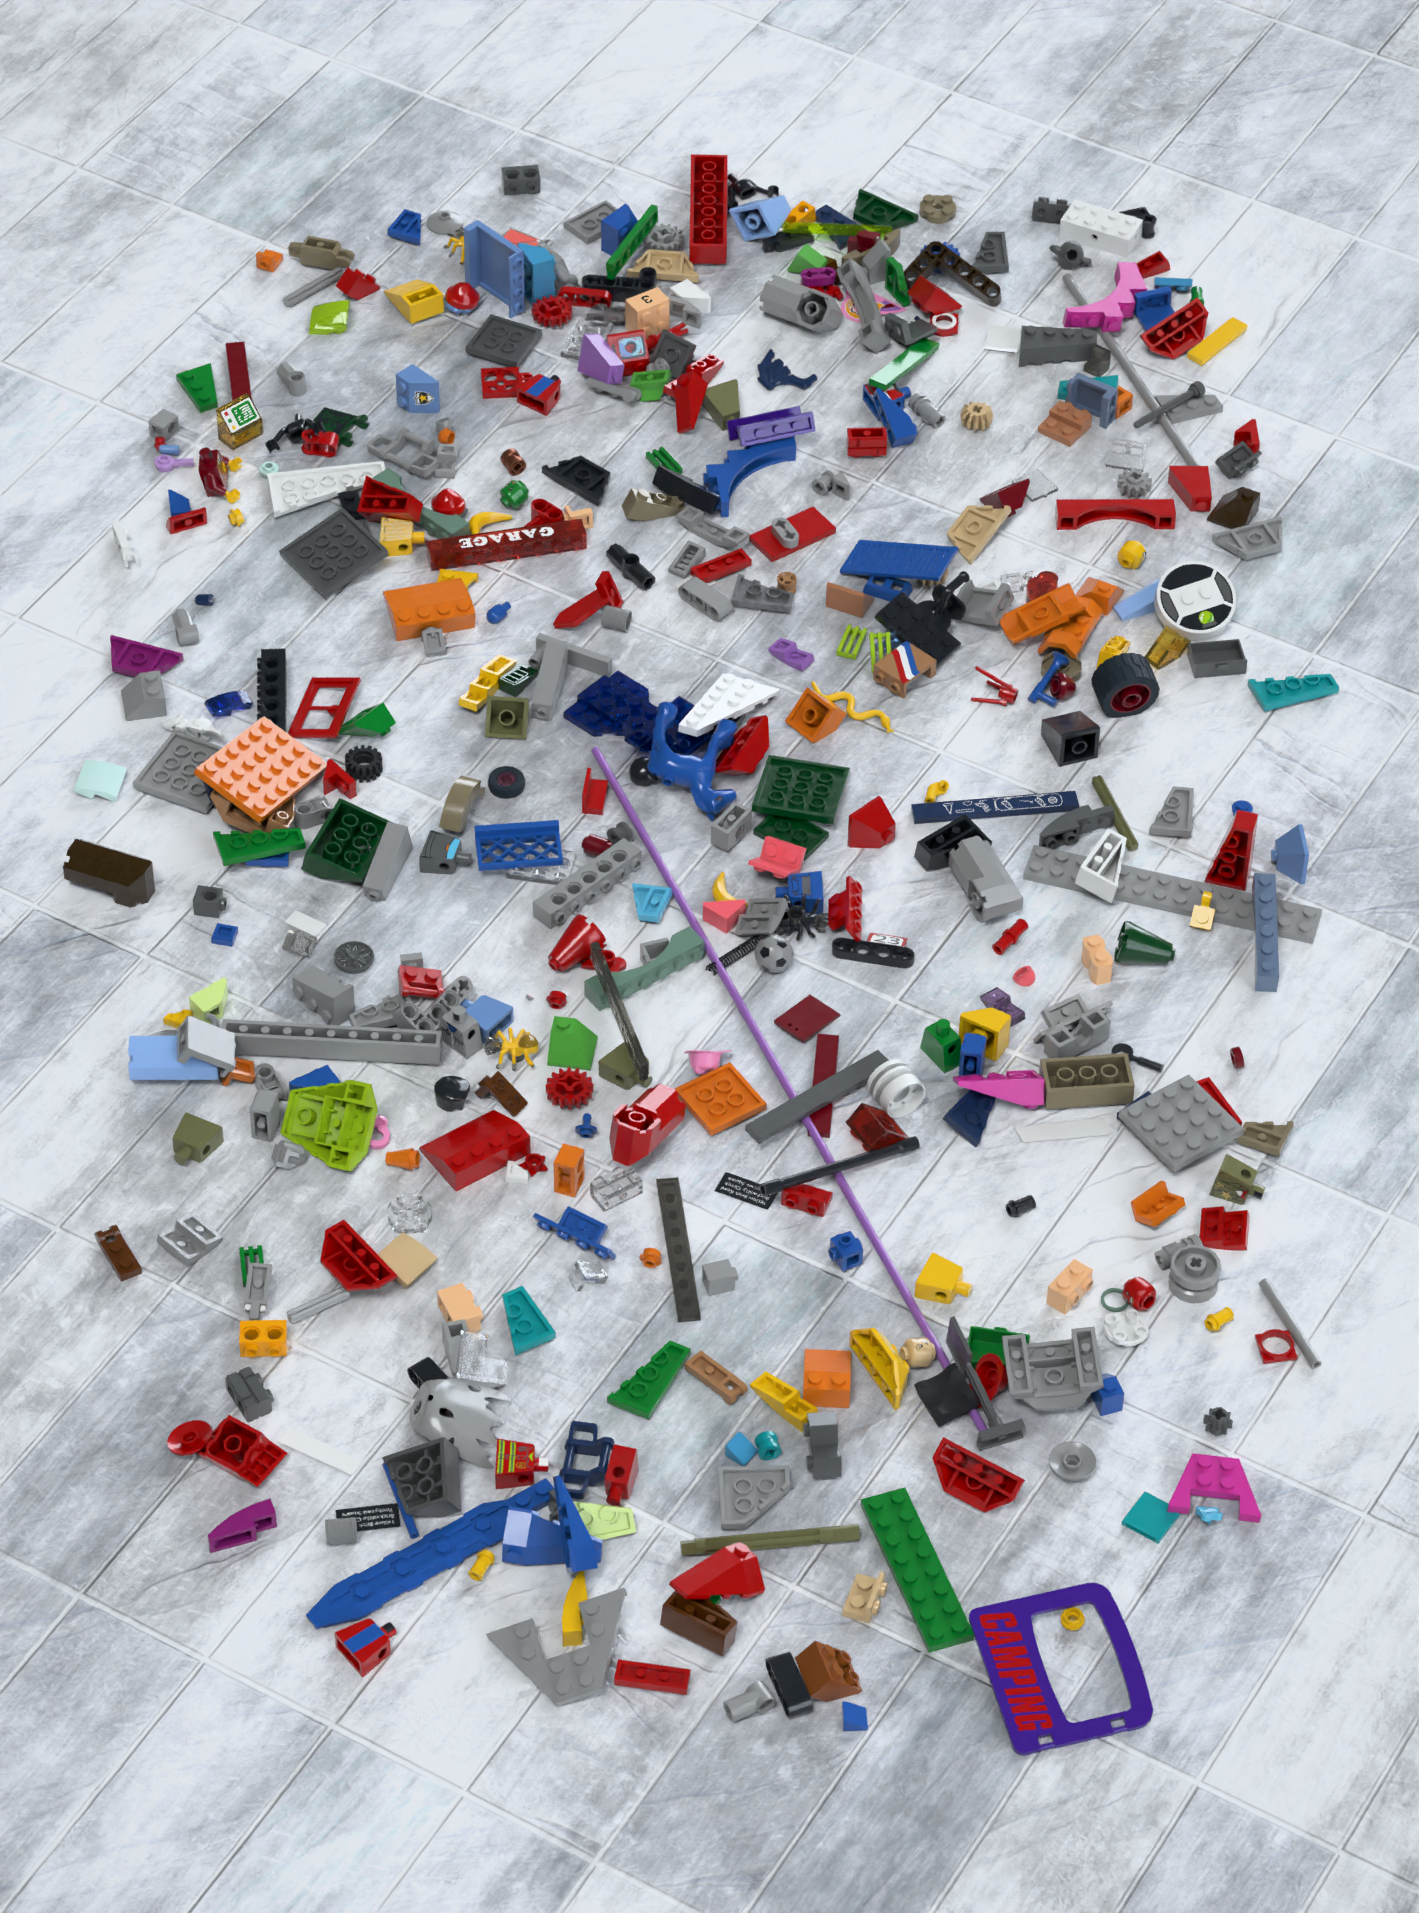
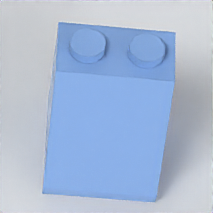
M781 195L752 201L731 208L729 212L744 241L775 236L791 212V208L785 196Z

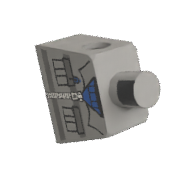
M456 1006L442 1016L439 1031H442V1041L466 1059H469L483 1048L479 1023L466 1013L465 1007Z

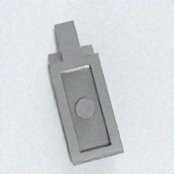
M249 1263L244 1307L245 1312H250V1321L259 1320L260 1313H266L272 1264Z

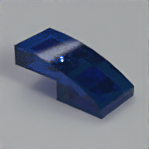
M245 690L223 693L206 700L204 703L212 717L231 716L232 710L251 709L253 704Z

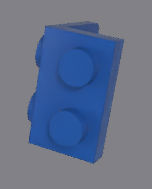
M1169 286L1134 293L1135 307L1133 312L1145 331L1175 313L1171 307L1172 290Z

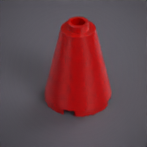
M578 914L573 918L548 955V964L554 971L563 972L607 946V944H603L606 941L603 933L593 922L589 925L585 921L587 919L586 916Z

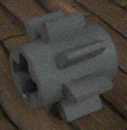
M1222 1407L1210 1408L1209 1415H1204L1205 1431H1209L1214 1436L1227 1435V1429H1232L1233 1420L1230 1419L1231 1412H1227Z

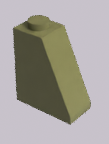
M737 379L708 387L702 402V406L722 431L727 430L726 421L740 418Z

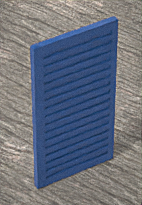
M859 540L841 567L840 573L939 581L956 555L958 547Z

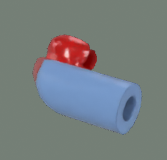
M155 437L154 447L161 454L179 455V445H167L164 437Z

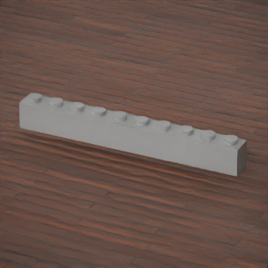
M223 1019L221 1027L235 1033V1054L440 1065L442 1031Z

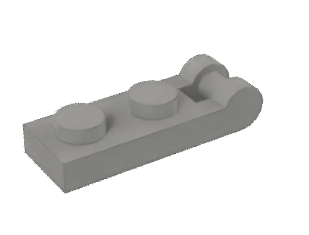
M593 377L587 378L586 385L593 387V390L598 392L607 391L610 396L614 397L622 396L626 402L638 400L642 396L640 389L626 384H606Z

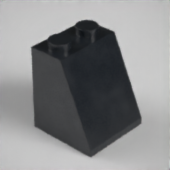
M1076 711L1042 719L1041 736L1059 767L1097 758L1100 727L1084 713Z

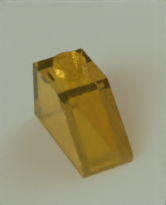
M1166 625L1145 657L1152 666L1160 670L1180 658L1191 641L1179 631Z

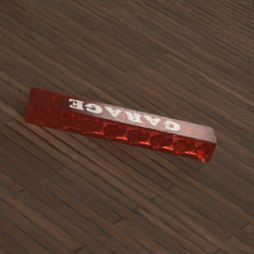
M582 518L426 541L427 559L431 571L587 549V534Z

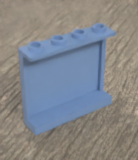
M479 220L464 227L465 282H468L473 288L482 287L508 305L509 318H513L525 310L524 251Z

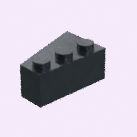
M964 814L918 841L914 858L927 871L949 866V852L953 848L956 851L961 840L979 836L983 841L984 839L988 841L990 845H992V841Z

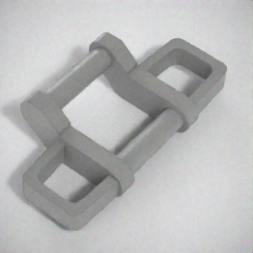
M404 427L399 430L395 439L378 434L367 443L368 452L384 461L389 460L404 467L408 472L427 477L439 467L438 459L430 456L435 447V442L431 439L426 440ZM407 440L422 446L421 451L410 460L396 455L403 449ZM380 443L388 445L383 450L376 447ZM425 462L430 464L426 468H421Z

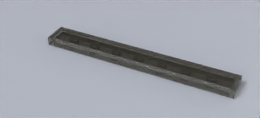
M593 942L590 945V959L637 1075L641 1081L647 1080L648 1062L599 942Z
M679 1178L656 1179L677 1321H700L701 1314Z

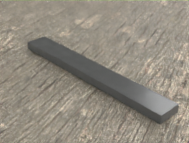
M876 1050L748 1123L745 1126V1131L760 1144L867 1083L874 1070L889 1060L879 1050Z

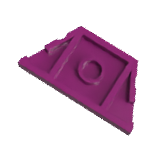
M114 635L110 636L112 671L133 677H136L139 673L159 670L162 674L183 661V653Z

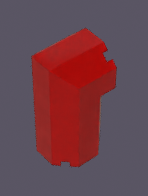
M660 1083L654 1088L647 1089L628 1108V1104H622L613 1112L609 1136L613 1161L628 1167L649 1155L684 1120L686 1105L684 1101L680 1102L678 1099L679 1093L676 1089Z

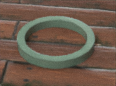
M1119 1288L1107 1289L1101 1295L1102 1306L1111 1312H1121L1129 1304L1125 1303L1122 1307L1114 1308L1105 1303L1104 1297L1112 1292L1122 1294L1123 1290Z

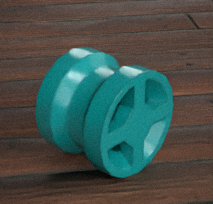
M765 1431L756 1436L754 1442L756 1447L759 1448L758 1455L760 1459L766 1461L773 1460L781 1454V1447L778 1444V1437L775 1432Z

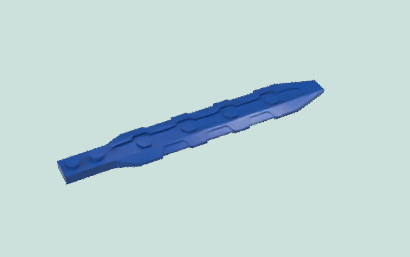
M545 1478L507 1500L480 1504L464 1513L463 1517L441 1529L437 1528L423 1536V1539L401 1551L389 1554L383 1558V1561L333 1585L306 1614V1617L315 1629L358 1620L381 1608L382 1604L406 1591L414 1590L423 1585V1582L446 1569L459 1565L465 1558L483 1548L491 1547L502 1541L509 1507L537 1512L548 1506L549 1491L553 1490L554 1487Z

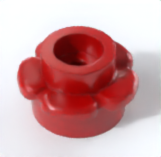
M551 991L549 996L546 997V1001L551 1008L561 1009L567 1004V996L561 991Z

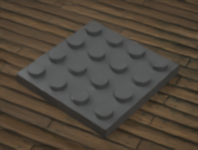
M343 508L279 550L280 556L325 599L389 555L387 549Z

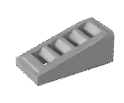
M688 540L668 568V572L686 579L690 574V568L699 565L706 556L705 547Z

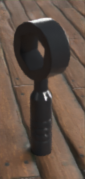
M1118 1043L1112 1047L1111 1054L1127 1053L1129 1062L1135 1061L1138 1065L1160 1073L1164 1068V1064L1142 1056H1134L1133 1049L1128 1044Z

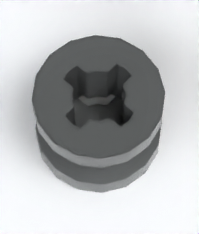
M621 821L615 828L612 827L607 830V837L611 843L616 844L623 838L628 841L632 840L633 832L627 823Z

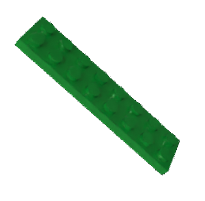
M906 1488L861 1499L860 1506L928 1653L973 1641L974 1635Z

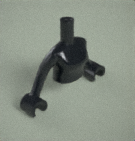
M732 173L728 175V180L732 183L728 186L729 201L727 203V212L729 214L731 208L738 206L734 194H737L741 199L752 197L756 191L768 195V198L773 197V194L779 196L778 186L771 185L767 190L758 186L749 178L739 180Z
M298 413L295 414L293 422L280 429L276 436L268 440L265 445L271 454L274 449L280 450L278 441L285 434H287L291 442H298L302 440V432L309 429V426H311L315 436H318L317 434L321 431L326 433V430L321 421L314 422L309 418L302 419V415Z

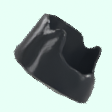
M445 1076L439 1079L434 1085L437 1106L448 1112H452L455 1109H463L470 1091L468 1080L457 1076Z

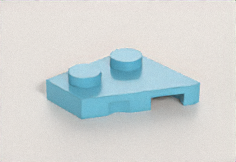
M633 883L632 887L639 921L659 923L673 894L672 889Z

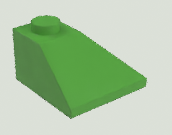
M554 1016L547 1066L579 1068L580 1070L591 1071L598 1036L576 1018Z

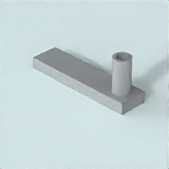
M539 633L536 637V651L528 660L529 665L533 668H538L542 662L547 639H558ZM567 643L568 664L607 678L611 675L612 658Z

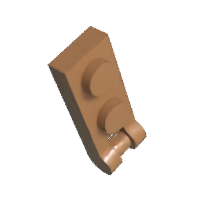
M701 1350L685 1362V1370L719 1394L728 1405L733 1404L739 1395L742 1396L748 1391L743 1381Z

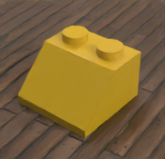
M992 1007L961 1013L959 1021L961 1046L965 1033L983 1035L987 1037L985 1057L996 1062L1009 1046L1011 1015Z

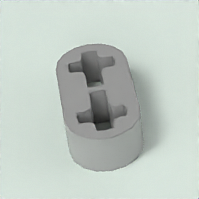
M785 518L774 519L771 531L780 544L790 549L797 547L799 534L791 523Z

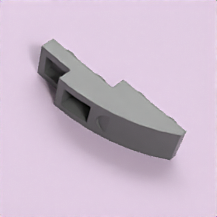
M1085 805L1065 813L1052 821L1040 833L1039 846L1053 849L1077 842L1079 834L1112 826L1114 819L1113 807L1108 805L1091 810L1089 805Z

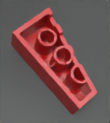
M1237 810L1209 865L1205 883L1246 891L1251 874L1258 814Z

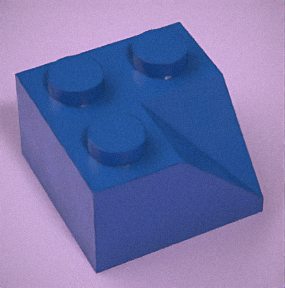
M627 204L622 205L601 221V251L611 256L638 222Z

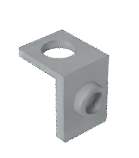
M668 938L640 944V960L643 965L651 962V959L657 958L669 944Z

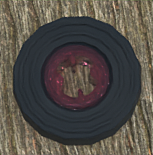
M502 766L494 769L489 774L488 787L490 792L496 797L504 799L514 798L523 792L525 778L519 769L511 766Z

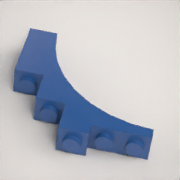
M792 436L744 446V449L727 450V458L723 459V464L706 465V473H703V484L707 485L709 491L720 495L716 510H720L721 518L729 517L730 498L736 487L745 478L767 466L796 460L795 437Z

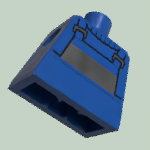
M822 871L789 875L788 887H775V898H785L788 896L795 910H801L802 900H805V913L811 912L814 903H818L815 914L823 915Z

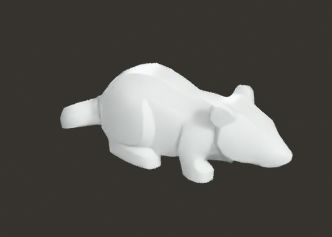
M178 713L176 717L161 723L164 729L175 730L204 741L211 737L218 742L224 741V735L216 730L213 723L207 718L186 719L182 717L181 713Z

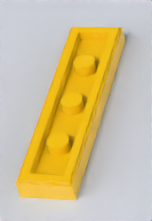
M1234 317L1230 318L1187 353V358L1203 366L1244 333L1248 325Z

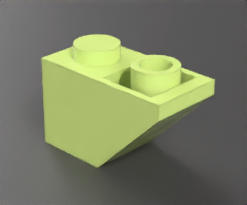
M224 977L217 982H213L208 987L195 992L189 997L190 1010L193 1011V1015L197 1019L211 1024L212 1022L206 1018V1014H213L217 1019L223 1017L228 997L227 979Z

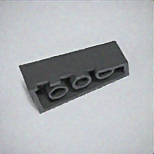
M1022 326L1019 367H1025L1028 363H1034V366L1042 365V362L1053 361V364H1061L1064 360H1069L1070 362L1093 361L1096 357L1097 330Z

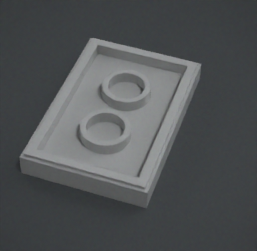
M605 200L565 221L564 228L589 245L601 238V221L617 210V208Z

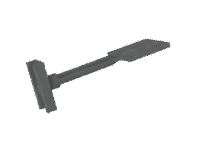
M955 1316L950 1317L946 1344L964 1379L968 1378L989 1421V1429L978 1432L976 1445L979 1451L1022 1439L1023 1434L1021 1430L1025 1429L1023 1420L1018 1419L1003 1424L1001 1418L997 1416L977 1372L971 1365L973 1353Z

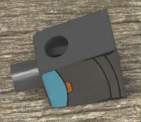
M430 830L419 857L420 872L452 875L455 873L458 864L470 865L472 854L462 852V841L460 839Z

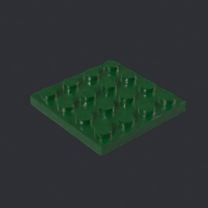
M768 755L752 803V812L834 825L850 768Z

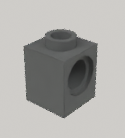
M198 885L193 897L194 915L219 918L221 911L225 910L227 899L223 896V889Z

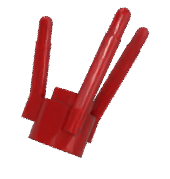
M978 666L975 667L978 672L996 682L993 683L988 680L986 683L999 690L998 697L1001 700L972 697L971 701L1001 704L1003 706H1007L1008 703L1014 704L1019 691L1017 688L1005 683Z

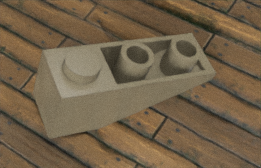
M631 488L621 505L626 518L643 522L676 516L686 508L684 502L678 499L677 496Z

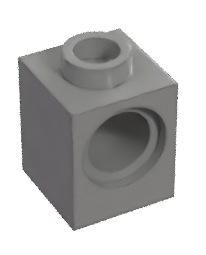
M162 409L148 421L150 436L154 438L164 437L165 442L179 431L178 415Z

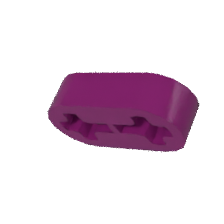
M830 267L804 269L801 272V284L804 286L831 285L836 281V271Z

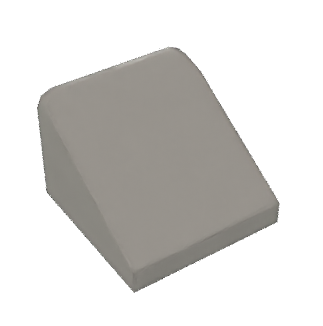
M840 471L833 477L832 493L848 501L850 499V483Z

